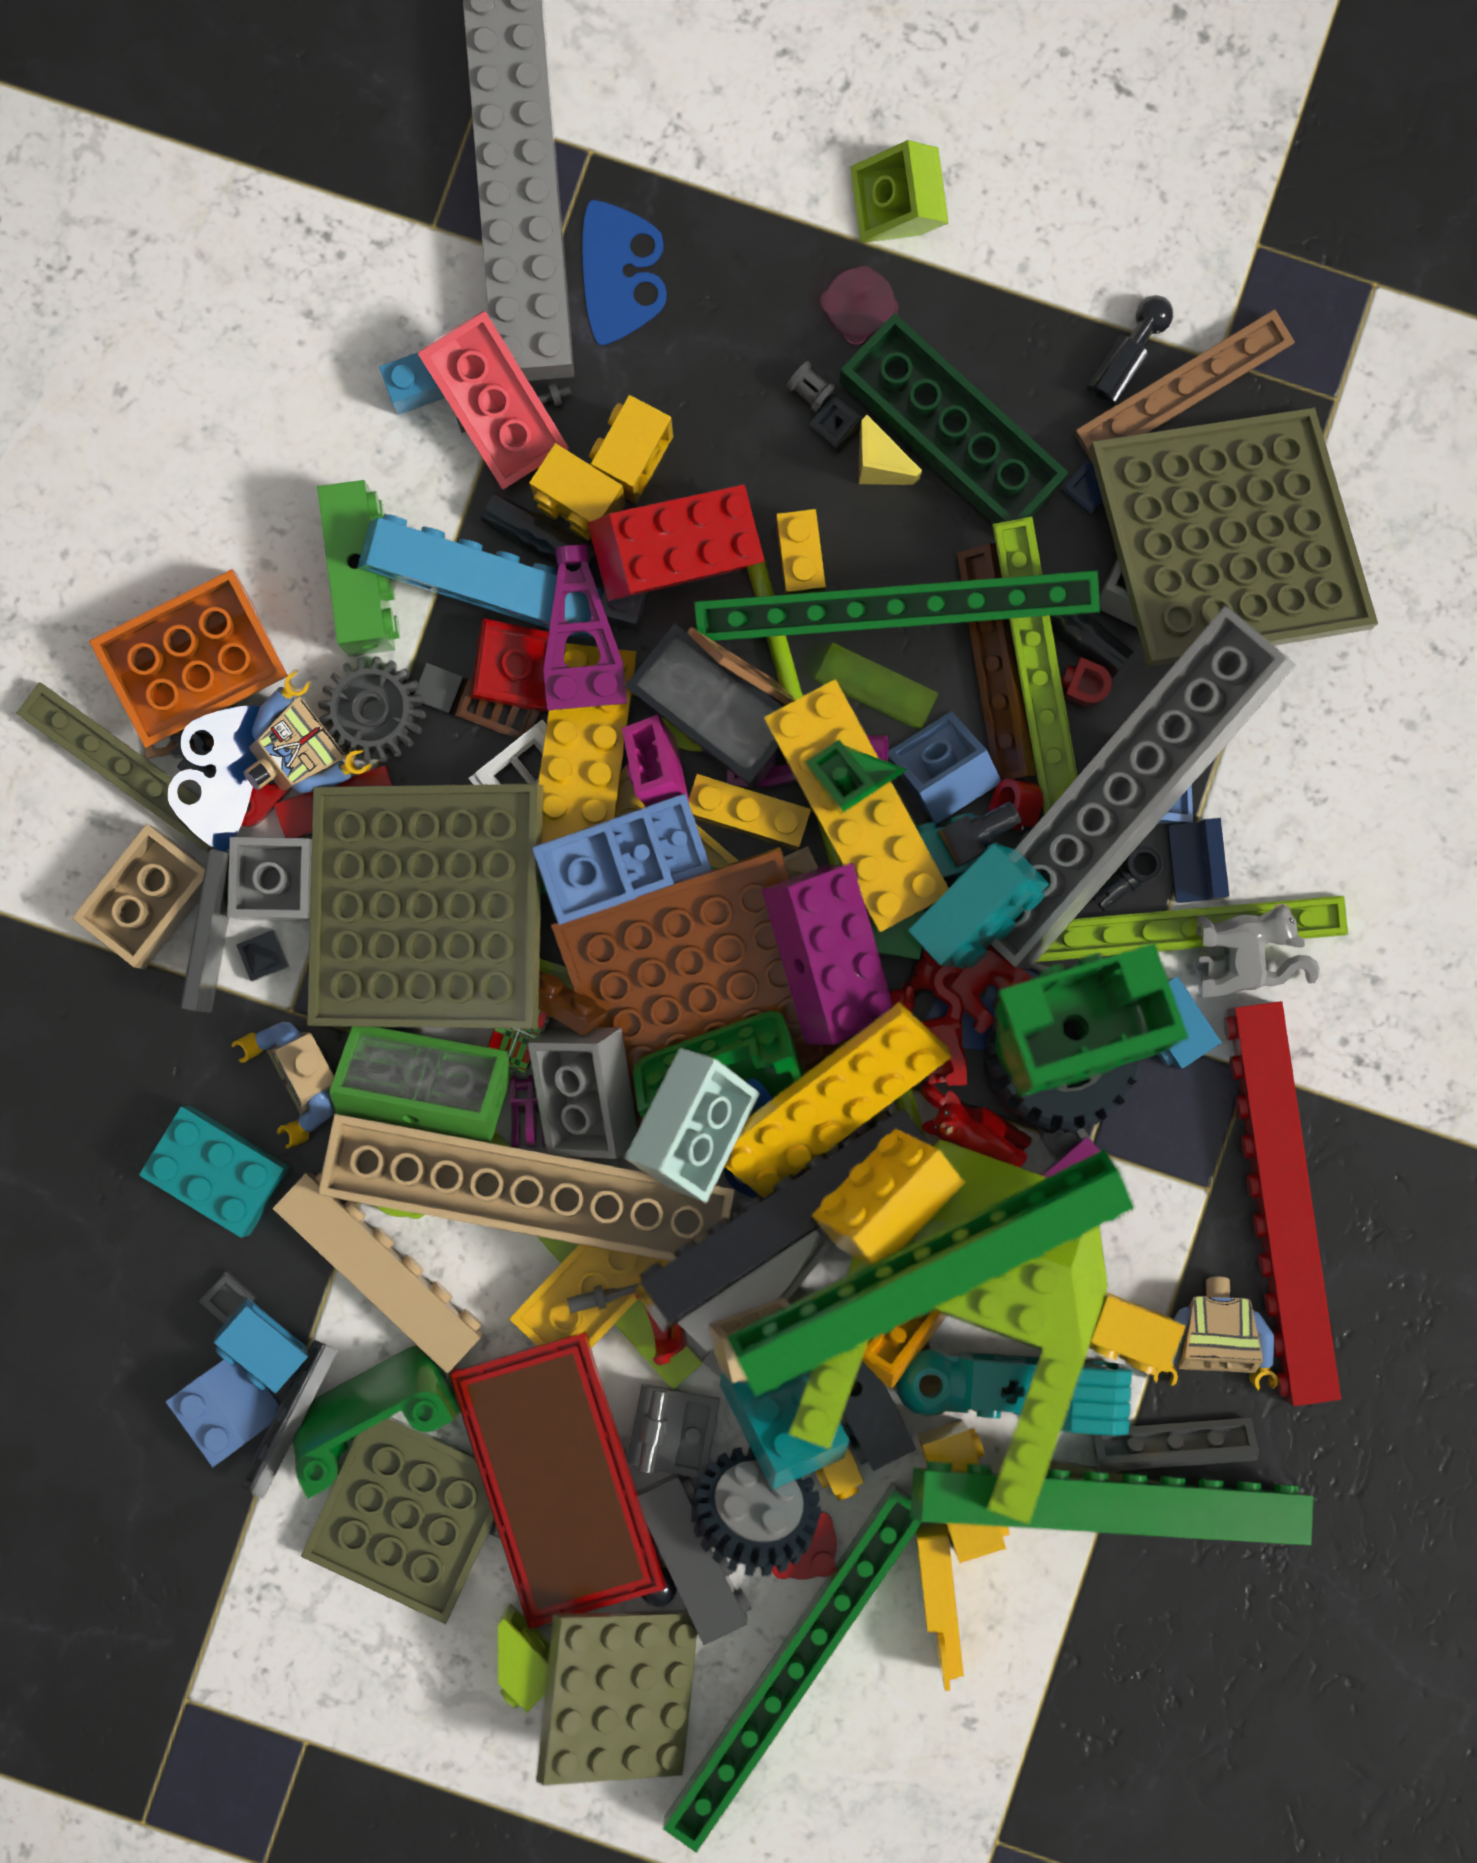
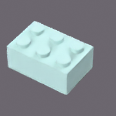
M680 1048L625 1159L669 1189L707 1202L760 1093L716 1059Z

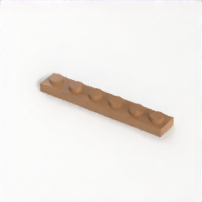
M1274 309L1077 429L1074 434L1092 463L1089 447L1093 441L1149 433L1289 348L1295 342Z

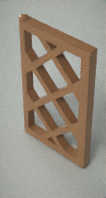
M692 627L688 629V635L719 664L785 705L796 701L772 677Z

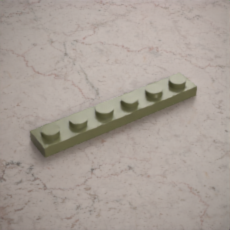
M41 682L37 684L17 711V715L206 852L213 848L199 838L177 816L170 806L168 788L173 779L170 775ZM181 783L179 784L177 796L182 803L192 805L200 799L199 796Z

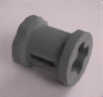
M806 361L790 378L786 389L790 392L796 391L811 404V411L817 413L835 393L838 386L834 382L830 384L812 369L813 364ZM809 382L818 390V392H814L805 383Z

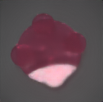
M859 266L843 272L832 282L829 289L821 297V306L827 312L830 321L839 331L844 333L846 340L851 344H860L867 336L874 335L894 313L898 314L899 310L898 303L894 299L892 288L887 280L868 266Z

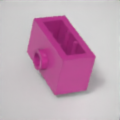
M655 715L623 727L622 732L629 762L627 773L634 786L635 795L645 806H649L685 793L689 802L676 737L660 716Z

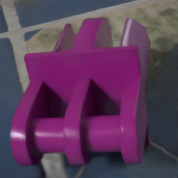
M516 1075L511 1076L509 1102L511 1105L512 1148H520L521 1113H525L526 1144L528 1147H536L537 1113H540L538 1099L534 1098L536 1087L533 1075H528V1079H517ZM517 1091H528V1099H517ZM542 1128V1145H543V1148H546L545 1139H544V1133H543V1128Z

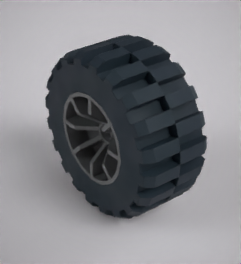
M996 1017L989 1028V1036L985 1039L984 1052H987V1060L984 1062L985 1074H990L992 1083L989 1087L993 1095H1000L1005 1102L1002 1107L1009 1114L1013 1111L1021 1117L1019 1122L1028 1127H1031L1033 1124L1040 1126L1043 1132L1054 1133L1057 1130H1063L1064 1133H1072L1098 1124L1114 1113L1132 1093L1130 1089L1138 1081L1141 1072L1137 1068V1064L1140 1061L1138 1060L1119 1066L1105 1074L1061 1088L1043 1090L1018 1097L1012 1078L1003 1068L997 1055L995 1035L998 1022ZM1063 1024L1065 1035L1075 1041L1076 1032L1074 1028L1068 1024Z

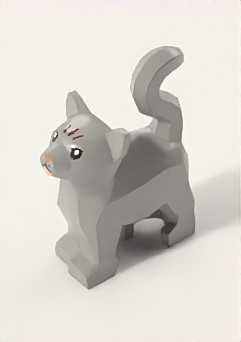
M1277 904L1272 910L1261 916L1239 915L1220 923H1212L1206 916H1197L1196 933L1202 936V944L1208 947H1224V955L1219 957L1210 956L1207 951L1201 950L1196 952V969L1202 970L1208 975V977H1202L1201 983L1198 984V990L1202 998L1227 996L1241 990H1256L1264 985L1272 987L1284 984L1298 969L1304 970L1309 984L1315 983L1318 979L1319 965L1316 960L1307 955H1296L1287 959L1276 972L1266 969L1265 945L1267 943L1299 948L1305 947L1304 940L1298 936L1296 920L1292 916L1289 906Z

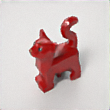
M991 944L986 948L988 954L978 965L973 968L967 967L961 973L949 976L946 979L947 986L962 996L964 1013L974 1020L973 1029L978 1034H983L994 1022L992 1015L979 998L983 990L991 984L1000 991L1033 979L1024 969L1015 968ZM926 949L921 950L920 959L913 966L908 982L916 991H933L930 985L931 973L939 963Z
M939 964L931 973L930 985L937 998L948 1005V1010L944 1016L919 1021L948 1047L952 1057L928 1075L929 1084L946 1082L947 1086L967 1085V1060L962 1046L964 1004L962 996L947 986L946 979L949 976L961 973L962 968L941 966ZM904 983L903 988L889 990L893 1007L900 1003L913 1015L916 1003L913 987L909 983Z
M929 1080L922 1083L921 1095L931 1105L939 1109L933 1119L922 1124L921 1128L925 1132L937 1135L940 1140L956 1143L957 1146L1019 1168L1023 1166L1028 1156L1023 1151L1032 1142V1138L1029 1135L1020 1131L986 1107L972 1108L961 1102L960 1098L953 1091L948 1090L944 1095L936 1088L935 1084H929Z

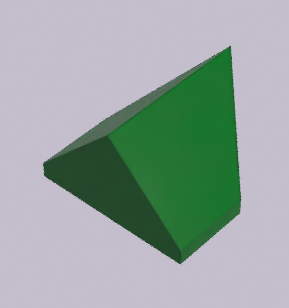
M837 740L805 762L840 815L907 771L905 768L847 747L840 740Z

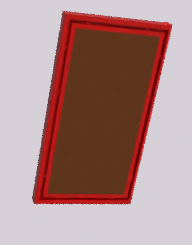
M586 1331L463 1369L457 1368L449 1373L528 1629L552 1623L553 1614L586 1613L664 1590L666 1584Z

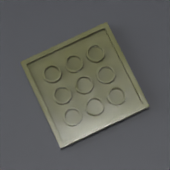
M389 1417L356 1435L300 1557L446 1624L494 1521L474 1455L425 1432H419L410 1425L393 1417Z
M687 1610L553 1614L536 1782L547 1786L683 1775L697 1630Z

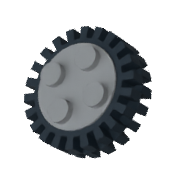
M741 1447L735 1448L730 1458L724 1452L718 1456L716 1464L712 1461L707 1466L705 1474L702 1473L692 1503L691 1522H696L693 1531L696 1538L703 1536L700 1546L705 1552L711 1548L715 1549L712 1557L714 1561L720 1564L724 1557L730 1559L727 1569L736 1572L738 1564L746 1565L744 1575L753 1576L756 1567H761L762 1576H769L774 1566L781 1573L787 1570L789 1562L793 1565L799 1562L802 1553L806 1554L821 1515V1507L818 1506L820 1500L819 1492H812L815 1483L811 1476L803 1480L802 1477L772 1490L751 1447H749L747 1456H744Z

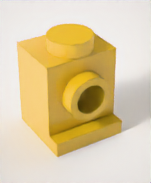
M849 1446L844 1459L815 1471L823 1489L831 1486L837 1501L855 1495L859 1492L858 1486L864 1483Z

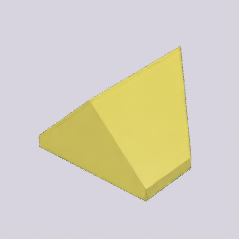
M866 415L861 420L859 484L914 485L917 483L922 470Z

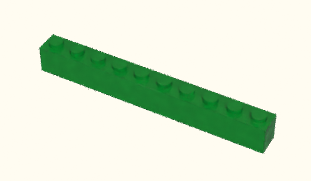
M1098 570L695 602L697 631L713 641L1100 612Z
M1102 1150L728 1335L727 1338L739 1366L754 1395L757 1396L767 1390L779 1387L782 1383L804 1372L814 1370L820 1364L842 1353L850 1352L858 1345L880 1334L888 1333L896 1326L919 1315H924L933 1308L957 1296L965 1295L971 1289L993 1278L1001 1277L1009 1270L1031 1259L1039 1258L1046 1252L1070 1240L1078 1239L1084 1233L1106 1222L1118 1219L1122 1214L1135 1207L1120 1170L1107 1152Z
M927 1461V1468L913 1467L910 1518L921 1522L1311 1545L1314 1496L1299 1493L1298 1485L1275 1483L1274 1491L1261 1490V1483L1237 1481L1236 1488H1223V1480L1199 1478V1486L1185 1485V1478L1161 1476L1160 1483H1147V1475L1127 1473L1122 1474V1481L1108 1480L1109 1473L1084 1471V1478H1070V1470L1048 1468L1030 1522L1026 1524L987 1509L999 1473L991 1472L992 1465L967 1463L966 1471L952 1470L951 1462Z
M891 1483L835 1565L834 1572L826 1578L664 1815L663 1830L695 1853L698 1852L921 1525V1521L910 1518L911 1496L895 1484Z

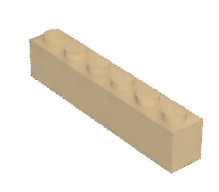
M313 1172L305 1173L272 1209L448 1374L484 1335L479 1330L482 1323L469 1310L464 1309L460 1312L450 1302L453 1298L451 1293L439 1282L435 1281L433 1285L430 1284L421 1275L424 1268L409 1254L402 1257L392 1248L395 1244L392 1237L380 1227L373 1230L363 1220L366 1214L353 1201L345 1203L338 1198L318 1195L322 1178L321 1172L317 1176Z

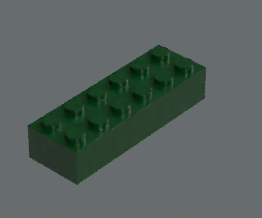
M896 313L878 329L840 371L839 383L992 524L1032 517L1064 483L1069 473Z

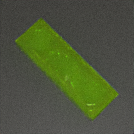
M832 643L815 679L823 684L836 679L844 694L919 730L922 729L939 694L835 643Z

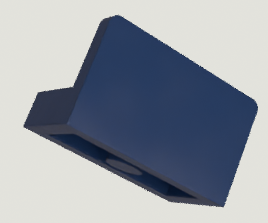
M1221 817L1204 819L1196 823L1170 825L1167 828L1176 903L1218 900L1229 897Z

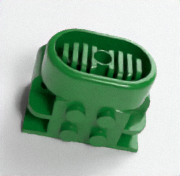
M1155 943L1107 958H1103L1101 952L1091 954L1077 960L1078 964L1069 967L1067 970H1064L1062 964L1052 966L1040 971V976L1028 982L998 991L1000 1000L995 1010L998 1022L995 1035L996 1051L1003 1068L1012 1078L1018 1097L1043 1090L1061 1088L1105 1074L1119 1066L1167 1051L1189 1038ZM1063 1024H1068L1074 1028L1076 1032L1075 1041L1065 1035Z

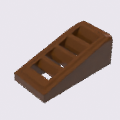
M465 678L451 714L473 724L518 739L536 724L540 711L523 708L526 712L519 731L512 729L521 707L510 706L504 725L497 723L504 704L495 702L489 719L482 717L488 702L486 700L478 699L474 712H468L467 709L472 699L470 696L473 679Z

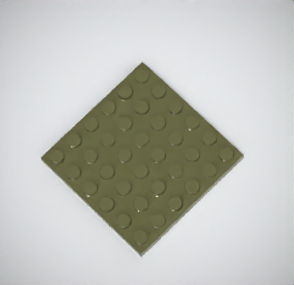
M1315 408L1093 441L1090 445L1089 452L1147 667L1177 662L1225 606L1235 612L1274 646L1371 630L1378 624Z
M543 785L313 787L307 1026L538 1029L541 872L532 847L542 844Z

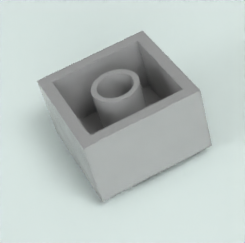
M230 837L227 917L235 920L310 921L312 840L308 838Z

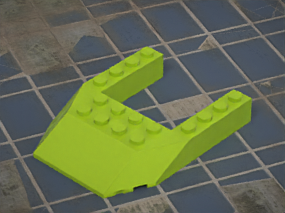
M939 1140L933 1147L940 1150L965 1183L902 1249L1047 1177ZM1100 1226L1084 1233L1078 1239L1070 1240L1046 1252L1039 1258L1031 1259L1009 1270L1001 1277L993 1278L971 1289L965 1295L957 1296L932 1309V1311L1041 1350L987 1507L989 1510L1026 1524L1030 1522L1108 1288ZM853 1257L846 1277L869 1265ZM869 1340L858 1345L854 1350L842 1353L812 1370L789 1435L829 1450L831 1449Z

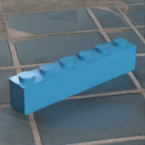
M384 514L383 518L378 517L370 521L357 568L544 628H550L557 581V570L555 568L539 563H534L533 567L519 563L520 557L503 551H497L496 555L482 551L483 545L471 540L460 539L459 543L444 539L445 533L435 528L423 526L421 531L406 526L407 520L395 515ZM597 589L601 600L604 591ZM583 592L569 593L565 598V620L569 624L589 622L591 620L588 598ZM575 632L570 636L581 639L592 635L588 632Z

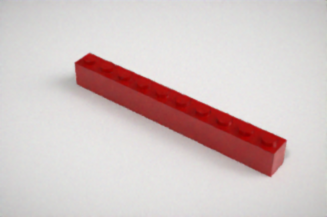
M1283 1001L1229 1008V1016L1224 1017V1031L1227 1040H1232L1235 1055L1230 1056L1229 1065L1233 1080L1238 1079L1240 1095L1235 1096V1106L1238 1118L1244 1119L1246 1135H1241V1147L1244 1158H1250L1252 1174L1247 1175V1188L1250 1198L1256 1199L1258 1214H1253L1252 1222L1255 1236L1257 1238L1261 1237L1263 1253L1258 1255L1260 1273L1263 1278L1267 1277L1269 1293L1264 1294V1304L1267 1316L1273 1317L1275 1333H1273L1274 1357H1279L1281 1369L1280 1373H1276L1278 1378L1277 1391L1279 1396L1285 1397V1402L1292 1406L1341 1400Z

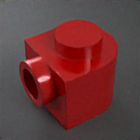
M1080 658L1075 667L1068 665L1061 680L1062 688L1066 689L1064 699L1083 707H1093L1101 703L1107 697L1112 687V679L1109 672L1103 666L1084 658Z
M1014 779L1002 780L994 791L988 811L991 812L1007 802H1011L1021 818V822L1011 827V829L1023 831L1024 826L1035 827L1043 806V794L1040 787L1034 783Z

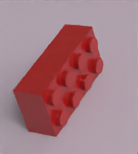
M745 484L610 513L587 523L608 601L739 571L765 562Z

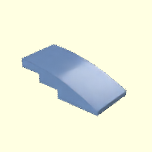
M685 793L532 847L559 925L636 899L638 896L673 885L674 882L711 870Z

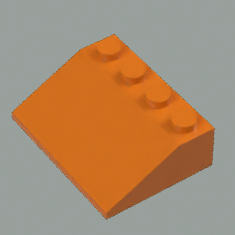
M233 569L89 640L145 748L185 729L193 720L221 711L288 676L237 572Z

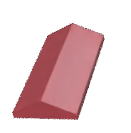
M485 310L450 329L417 352L502 490L540 467L555 443L566 450L569 449Z

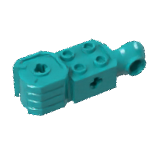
M932 1349L921 1350L896 1383L897 1394L904 1406L909 1410L926 1417L941 1415L944 1412L968 1413L970 1409L977 1412V1416L982 1418L997 1419L1001 1418V1412H1011L1017 1415L1018 1419L1039 1357L963 1352L959 1356H948L944 1352ZM1084 1360L1061 1431L1110 1436L1127 1435L1129 1433L1128 1418L1130 1417L1131 1369H1127L1124 1364ZM926 1374H936L940 1377V1388L933 1394H924L919 1390V1382ZM1011 1380L1015 1383L1016 1387L1009 1388L1008 1394L1002 1391V1387H1008Z

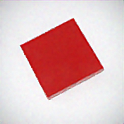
M484 618L480 624L470 697L548 712L543 669L549 632Z

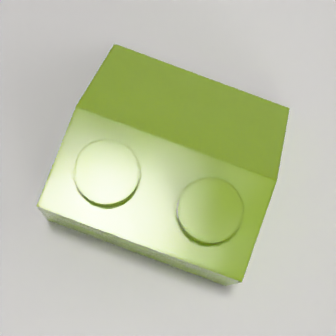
M906 140L850 166L860 242L868 243L920 236L949 224L938 147Z
M510 1603L505 1608L498 1623V1684L502 1687L500 1694L508 1704L515 1709L521 1706L528 1713L545 1695L550 1642L537 1628L528 1629L525 1616Z

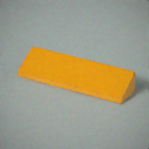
M931 1310L924 1315H919L896 1326L888 1333L880 1334L870 1339L862 1361L886 1386L892 1389L947 1316Z

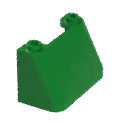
M776 1011L764 1012L650 1053L641 1058L633 1070L638 1112L643 1121L680 1048L716 1059L745 1082L750 1079L758 1080L768 1091L772 1099L806 1074L786 1021L782 1014Z
M417 1345L409 1347L313 1399L292 1441L296 1476L307 1499L321 1493L334 1483L339 1474L338 1460L342 1453L349 1448L346 1441L401 1411L413 1429L426 1433L435 1431L450 1423L460 1413L453 1387L444 1370Z

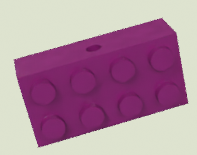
M853 863L826 865L761 889L805 1044L838 1043L859 1034L893 1008Z

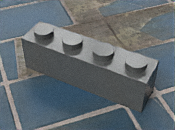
M672 1474L636 1491L646 1524L703 1645L748 1625L746 1612L750 1611L751 1607L743 1589L740 1587L735 1590L729 1575L734 1572L727 1569L730 1562L729 1559L724 1557L720 1564L712 1559L715 1549L711 1548L705 1552L700 1546L703 1536L696 1538L693 1529L696 1522H691V1512L696 1489L691 1479L683 1480L681 1475Z

